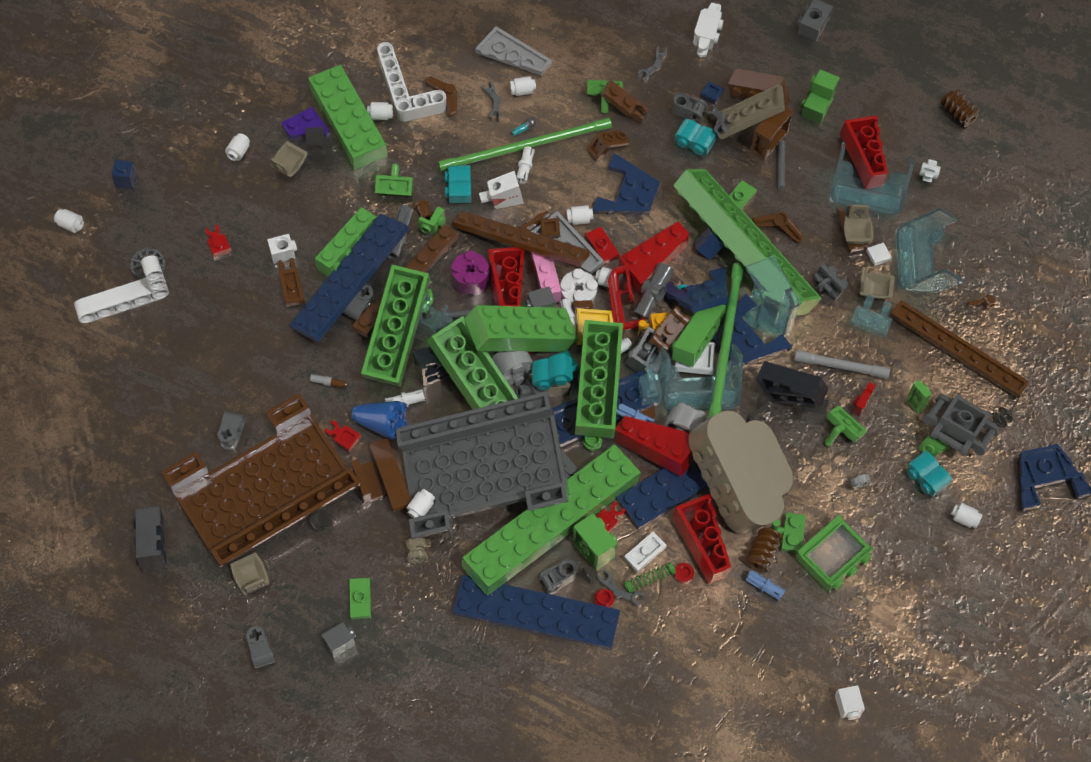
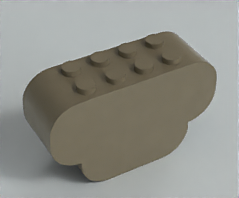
M723 411L691 430L689 434V447L693 458L702 472L703 479L707 482L711 496L715 499L721 516L730 529L740 534H746L777 520L782 515L784 509L782 495L790 490L793 483V473L773 431L767 424L758 420L746 423L744 418L738 413Z

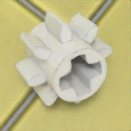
M929 159L928 163H922L919 175L923 176V181L931 183L932 179L937 180L941 167L937 166V161Z

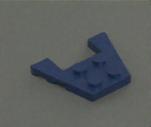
M613 153L608 170L624 174L625 177L616 201L597 197L593 206V214L607 212L614 215L615 213L649 215L660 186V181Z
M725 267L709 271V278L711 280H706L699 285H689L681 290H678L672 281L668 282L665 286L666 297L669 300H677L678 305L693 313L729 303Z
M747 294L743 295L736 307L728 359L736 368L792 349V345L782 334L766 345L743 318L757 308V305ZM724 323L713 337V342L719 349L721 347Z
M1058 444L1020 453L1022 511L1040 507L1041 503L1035 488L1065 481L1071 482L1077 499L1091 496V487L1085 481V476L1076 470L1071 459Z

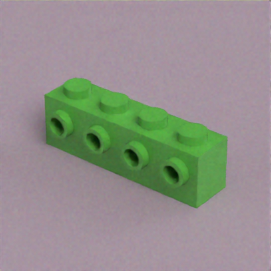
M361 207L315 258L317 270L327 277L334 270L336 271L344 257L351 253L353 246L375 221L376 216Z
M726 305L695 312L694 316H690L691 319L687 323L686 328L681 330L678 340H675L671 346V351H673L672 360L694 367L724 321Z

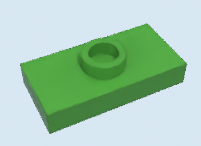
M742 180L729 196L743 209L756 194L757 189Z
M370 578L350 579L351 620L371 619Z

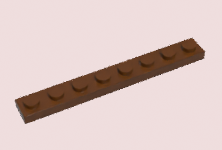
M462 210L452 220V226L578 267H581L590 256L587 249Z
M443 225L405 268L427 273L459 238V233ZM384 291L352 325L354 331L367 338L373 333Z
M900 300L891 312V318L1016 398L1021 396L1030 383L1022 376L904 301Z

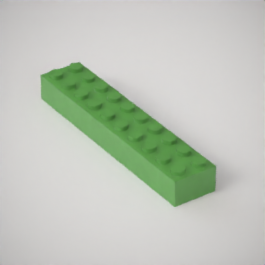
M686 169L673 186L678 190L677 193L688 201L690 208L695 210L700 215V219L712 228L711 231L720 237L723 245L735 254V258L744 264L747 272L753 275L758 280V284L768 291L770 298L782 307V311L786 315L791 317L808 314L822 299L706 169Z
M613 445L567 479L569 488L568 502L532 511L527 509L462 558V568L487 596L572 533L573 527L592 513L594 515L613 502L617 496L638 483L641 472L616 445Z

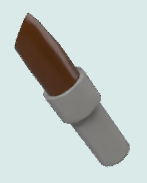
M314 374L310 376V382L324 384L325 386L346 387V382L343 380Z

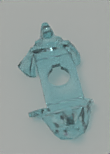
M426 293L425 301H430L428 293ZM424 302L419 321L431 328L432 334H436L454 322L448 312V305L444 307L442 312H439ZM425 309L430 311V319H423L422 313Z

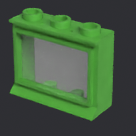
M839 514L797 551L795 560L829 593L833 588L835 590L839 589L844 584L843 580L847 576L851 578L858 571L857 567L861 563L863 565L867 564L872 558L871 553L874 548H871L846 524Z

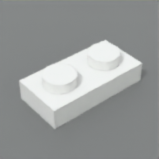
M652 532L624 556V560L638 573L664 551L667 545Z

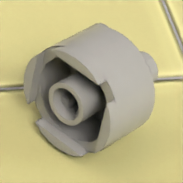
M498 351L492 358L509 385H522L526 381L525 378L532 374L533 360L528 351Z
M679 402L670 410L663 426L690 433L695 426L706 421V414L701 410H695L688 407L685 403Z

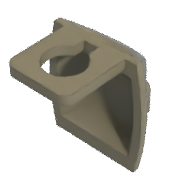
M287 141L278 150L275 157L270 160V166L291 178L304 163L308 152Z
M868 205L850 206L849 217L846 216L844 222V234L847 243L858 245L872 243L873 225L871 218L868 217ZM857 209L864 210L860 216H856L854 213Z
M863 267L860 295L877 299L893 298L895 276L881 273H865L866 267Z
M256 552L230 564L235 581L244 595L270 584L265 566Z

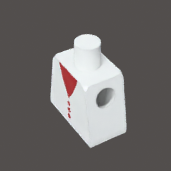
M515 171L489 180L487 182L489 190L479 193L482 203L493 201L496 209L524 204Z

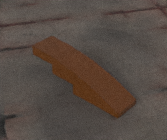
M388 438L369 443L393 511L407 508L411 498Z

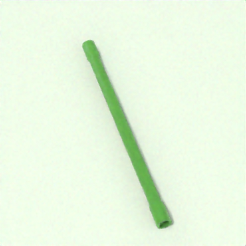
M605 118L578 127L457 158L438 161L439 170L443 172L448 170V166H462L523 150L524 147L532 148L594 131L598 132L612 128L610 118Z
M734 263L732 267L729 303H727L708 419L721 413V402L738 294L744 265L741 263Z

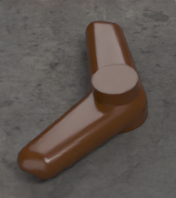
M432 76L425 79L426 84L446 94L448 115L456 116L458 107L455 86Z
M784 212L752 218L757 227L778 226L782 228L798 243L802 242L804 238L803 233Z

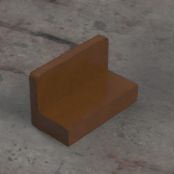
M359 459L351 461L353 473L361 483L358 487L364 503L385 497L386 491L375 461L362 465Z

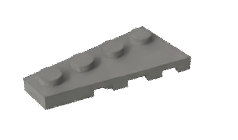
M497 26L475 48V53L540 76L552 65L551 59Z
M558 211L547 218H559L561 237L552 239L589 250L590 256L579 267L580 269L593 274L605 264L604 260ZM541 224L531 232L542 235Z

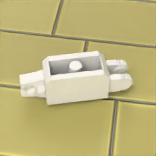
M711 2L708 9L705 8L700 12L693 39L694 45L698 46L697 56L700 58L706 57L708 49L712 50L714 43H718L720 34L717 32L722 30L724 20H721L720 4Z

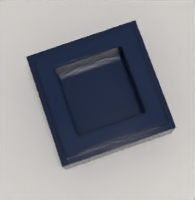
M709 81L700 93V97L716 104L724 93V88Z

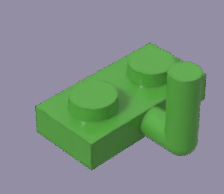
M587 80V94L593 96L601 95L609 80ZM614 81L621 88H623L622 81ZM602 97L601 112L607 113L608 101Z
M393 164L391 176L376 175L375 193L412 196L413 177L398 176L400 166Z
M837 406L826 416L836 427L833 428L824 443L827 446H831L841 432L847 438L856 442L866 434L867 430L844 409Z
M786 512L784 528L779 527V519L772 522L770 529L783 535L782 552L797 554V551L802 548L806 515Z

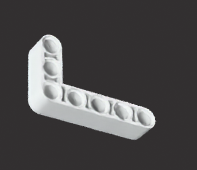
M388 42L378 45V61L398 120L403 122L440 114L446 110V94L441 90L409 96L393 46Z
M151 255L141 260L146 278L77 300L74 303L79 322L89 323L168 296L169 290L158 258Z

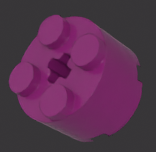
M470 250L459 255L453 261L451 266L452 282L454 288L463 295H478L487 288L489 265L483 256Z

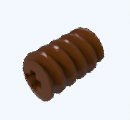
M959 89L949 91L941 99V105H945V109L954 114V117L959 119V122L964 124V127L970 126L977 118L980 109L977 108L973 111L975 104L968 106L970 100L966 99L963 101L965 95L958 96L960 93Z
M761 528L758 530V535L755 537V542L752 544V549L749 550V555L745 561L753 570L767 573L768 570L765 567H770L771 565L768 560L774 559L771 553L777 552L775 547H779L780 542L778 540H782L783 536L773 529Z

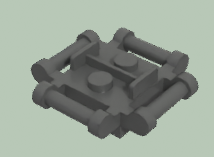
M959 393L954 399L944 394H939L930 412L926 413L923 417V422L926 425L935 426L930 437L933 439L937 438L959 451V454L962 456L966 455L970 447L974 449L977 455H984L993 436H996L999 432V427L988 420L992 412L984 411L970 403ZM943 406L948 407L941 419L937 417ZM984 428L987 433L980 442L976 440V437L981 429ZM941 430H942L943 432L949 434L950 436L954 437L955 439L961 441V442L964 443L965 445L959 443L958 441H956V440L952 439L951 437L947 436L946 434L942 433Z

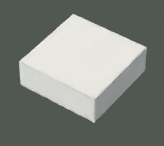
M884 243L869 247L866 250L874 266L891 261L892 257Z

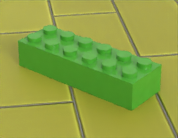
M338 65L308 77L310 91L354 170L387 157L386 143L343 67Z
M396 265L391 266L361 372L363 378L401 387L430 283L429 273Z
M476 305L464 318L477 351L565 352L579 340L566 308Z
M463 316L427 340V343L473 410L518 399L488 352L477 351Z
M585 320L575 435L614 438L623 323Z

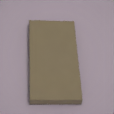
M780 84L720 111L726 116L725 124L728 130L726 133L721 130L718 137L722 140L785 111L782 86Z

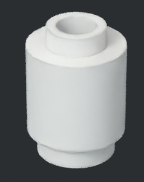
M531 76L515 78L513 81H510L511 94L516 96L533 94V90H536L535 79L531 80Z
M371 102V106H367V112L372 120L393 119V104H388V102Z
M241 133L234 136L225 150L227 157L233 161L241 160L249 148V138Z
M589 205L575 206L567 209L568 223H573V225L589 224L590 220H593V209H589Z
M59 209L54 217V222L58 226L73 233L80 231L84 225L82 216L67 209Z
M602 267L601 270H597L595 280L598 281V285L609 288L608 279L613 269ZM624 274L618 275L619 287H621Z
M425 489L417 492L407 506L408 514L412 518L425 516L434 504L435 497Z
M962 502L960 505L955 504L951 515L954 516V521L969 528L973 527L976 529L982 518V514L978 513L979 510Z

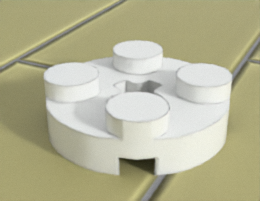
M575 269L563 277L560 285L561 296L563 299H571L572 306L573 301H593L597 294L598 284L595 278L582 269ZM576 286H582L583 290L576 291L575 289Z

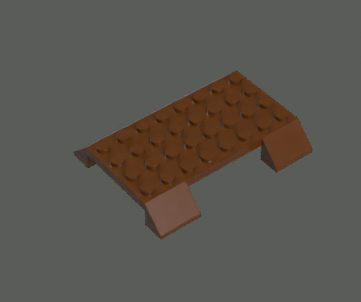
M300 393L266 412L276 432L274 436L208 473L204 462L197 452L161 471L177 501L209 552L221 567L361 485L351 468L347 469L312 417L310 408Z

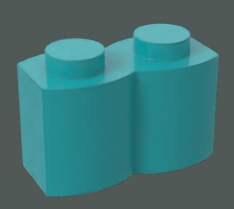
M685 119L675 134V142L682 148L692 149L697 155L707 156L716 141L717 134L711 128L701 126L693 120Z
M470 165L448 166L449 171L445 172V182H449V187H445V197L449 198V203H471Z
M566 354L553 355L532 363V384L540 390H548L554 385H565L573 380L572 358Z
M928 451L923 452L907 466L908 476L920 483V488L926 495L929 494L931 497H934L951 484L952 477L939 465L937 460Z

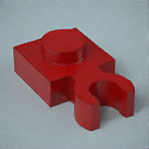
M217 224L215 225V232H210L208 228H205L206 235L210 238L207 239L214 258L232 252L225 234L220 235V229Z
M869 381L862 395L856 396L852 404L855 406L853 414L860 417L876 384Z
M332 420L330 423L335 429L330 431L325 428V434L329 437H335L333 439L335 444L351 452L361 439V434L346 425L341 429L338 423Z
M617 501L611 505L609 512L604 508L596 516L603 520L605 529L609 533L619 523L616 518L623 517L626 511L624 508L620 512L615 511V508L618 506Z

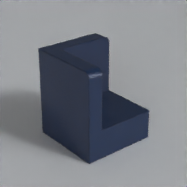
M709 226L694 241L697 251L709 260L724 246L723 241L711 231Z

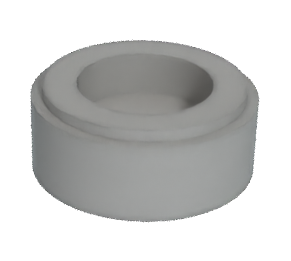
M868 474L860 475L850 480L851 486L854 489L866 486L871 482Z

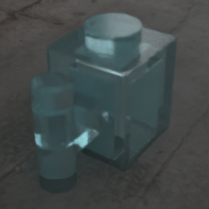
M648 369L646 371L647 374L640 376L639 379L642 405L660 404L662 389L659 374L655 375L654 369Z

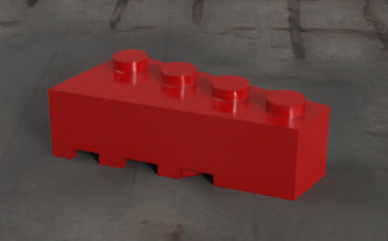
M877 115L845 120L840 131L841 139L865 189L882 187L888 174L885 155L882 151L883 143L880 140L881 132L877 123Z
M677 221L620 256L618 266H629L631 285L641 294L643 283L648 279L650 280L658 263L662 262L668 265L688 245L690 234Z
M518 247L488 249L487 262L495 306H520L524 249Z
M625 416L615 428L616 443L681 477L694 461L689 447V432Z
M711 494L677 506L671 517L708 584L726 578L731 569L727 550L722 541L721 529L717 524L715 508L713 509L711 503Z

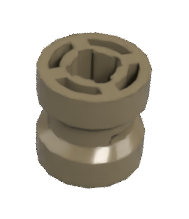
M411 538L406 541V548L409 550L407 555L409 563H423L428 560L427 552L425 551V538Z

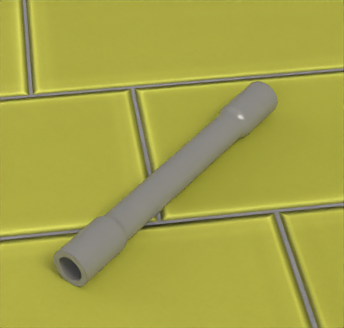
M799 350L795 352L794 361L864 373L879 378H889L890 368L851 362Z

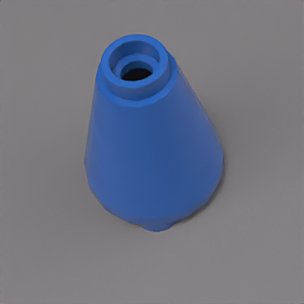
M388 401L356 405L352 410V420L389 439L397 440L396 429L408 425L407 420H405L407 404L400 401Z

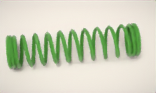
M671 562L666 563V565H662L661 568L657 567V570L653 569L652 572L648 571V574L644 573V576H636L635 580L631 578V581H625L624 584L626 590L628 591V593H632L633 591L635 592V589L632 585V580L636 583L637 589L639 590L636 578L639 579L641 586L644 588V585L641 581V576L644 578V581L648 586V583L645 579V574L649 577V581L652 584L653 582L650 578L649 572L653 575L655 582H657V579L654 575V570L656 571L659 580H661V577L658 573V568L661 570L664 578L666 577L662 570V567L666 569L667 575L669 577L670 574L674 575L676 572L673 564Z

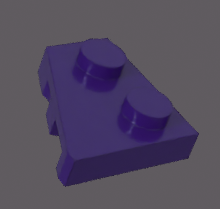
M313 107L281 122L283 129L290 139L311 138L317 134L330 135L329 129Z

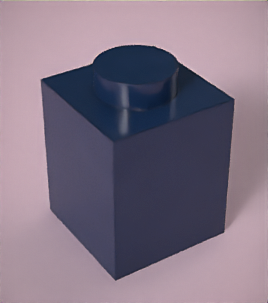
M115 160L111 174L115 187L134 188L137 176L134 162Z

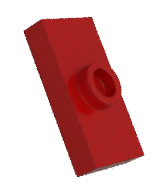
M601 226L585 234V238L594 251L604 260L605 264L619 258V252Z

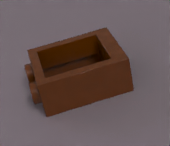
M785 105V111L763 120L754 130L750 151L765 160L778 145V142L788 133L794 111Z

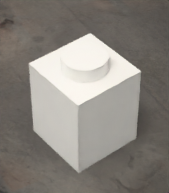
M858 685L837 690L835 698L841 719L848 718V720H854L859 718L865 708Z

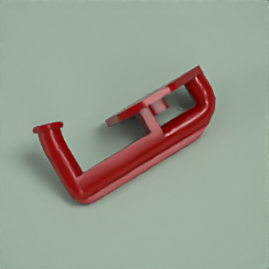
M618 266L611 271L608 279L614 323H623V331L637 329L639 322L645 320V318L642 316V319L625 322L621 295L629 294L631 304L634 303L629 266ZM620 274L627 275V282L623 283L624 290H620L618 275Z

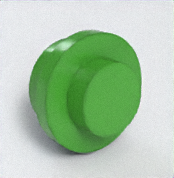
M584 436L583 445L588 450H597L602 445V437Z

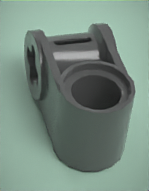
M678 93L673 99L671 110L676 116L701 122L703 111L707 108V103L702 99Z
M364 285L343 311V314L356 321L375 301L372 287Z
M224 412L218 431V438L224 450L231 451L237 447L245 426V415Z
M566 559L541 572L538 575V579L543 581L547 588L546 592L553 594L576 579L577 566L574 561ZM566 568H570L573 570V572L571 574H565L563 570Z
M259 626L249 628L246 638L255 669L275 663L264 630ZM255 635L259 636L258 641H255Z

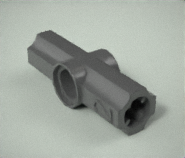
M406 205L398 206L394 219L406 224L409 228L414 210ZM407 233L388 255V259H399L403 244L407 239Z
M662 262L658 263L650 280H646L642 285V295L633 310L635 314L640 317L644 316L645 319L649 318L656 303L660 302L665 295V286L674 271L672 267Z

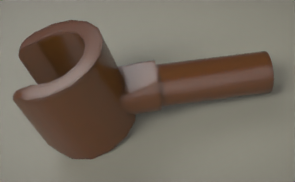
M989 294L983 297V299L969 301L968 306L985 304L989 309L995 306L996 301Z

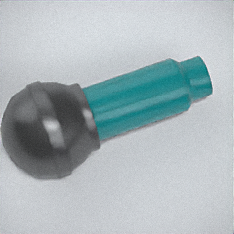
M532 117L527 118L522 125L511 131L512 135H519L527 129H535L537 122Z

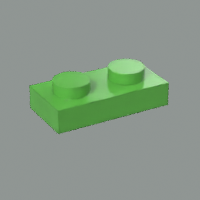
M918 380L913 383L906 401L919 414L924 411L932 393L926 384Z

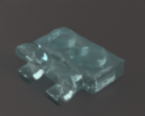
M867 294L863 307H856L850 325L886 337L892 322V318L887 317L892 303L885 301L881 313L878 314L870 311L874 296Z

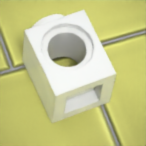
M289 234L267 239L274 264L278 263L279 260L284 262L290 260L289 258L295 259L294 251H297L295 240H291Z

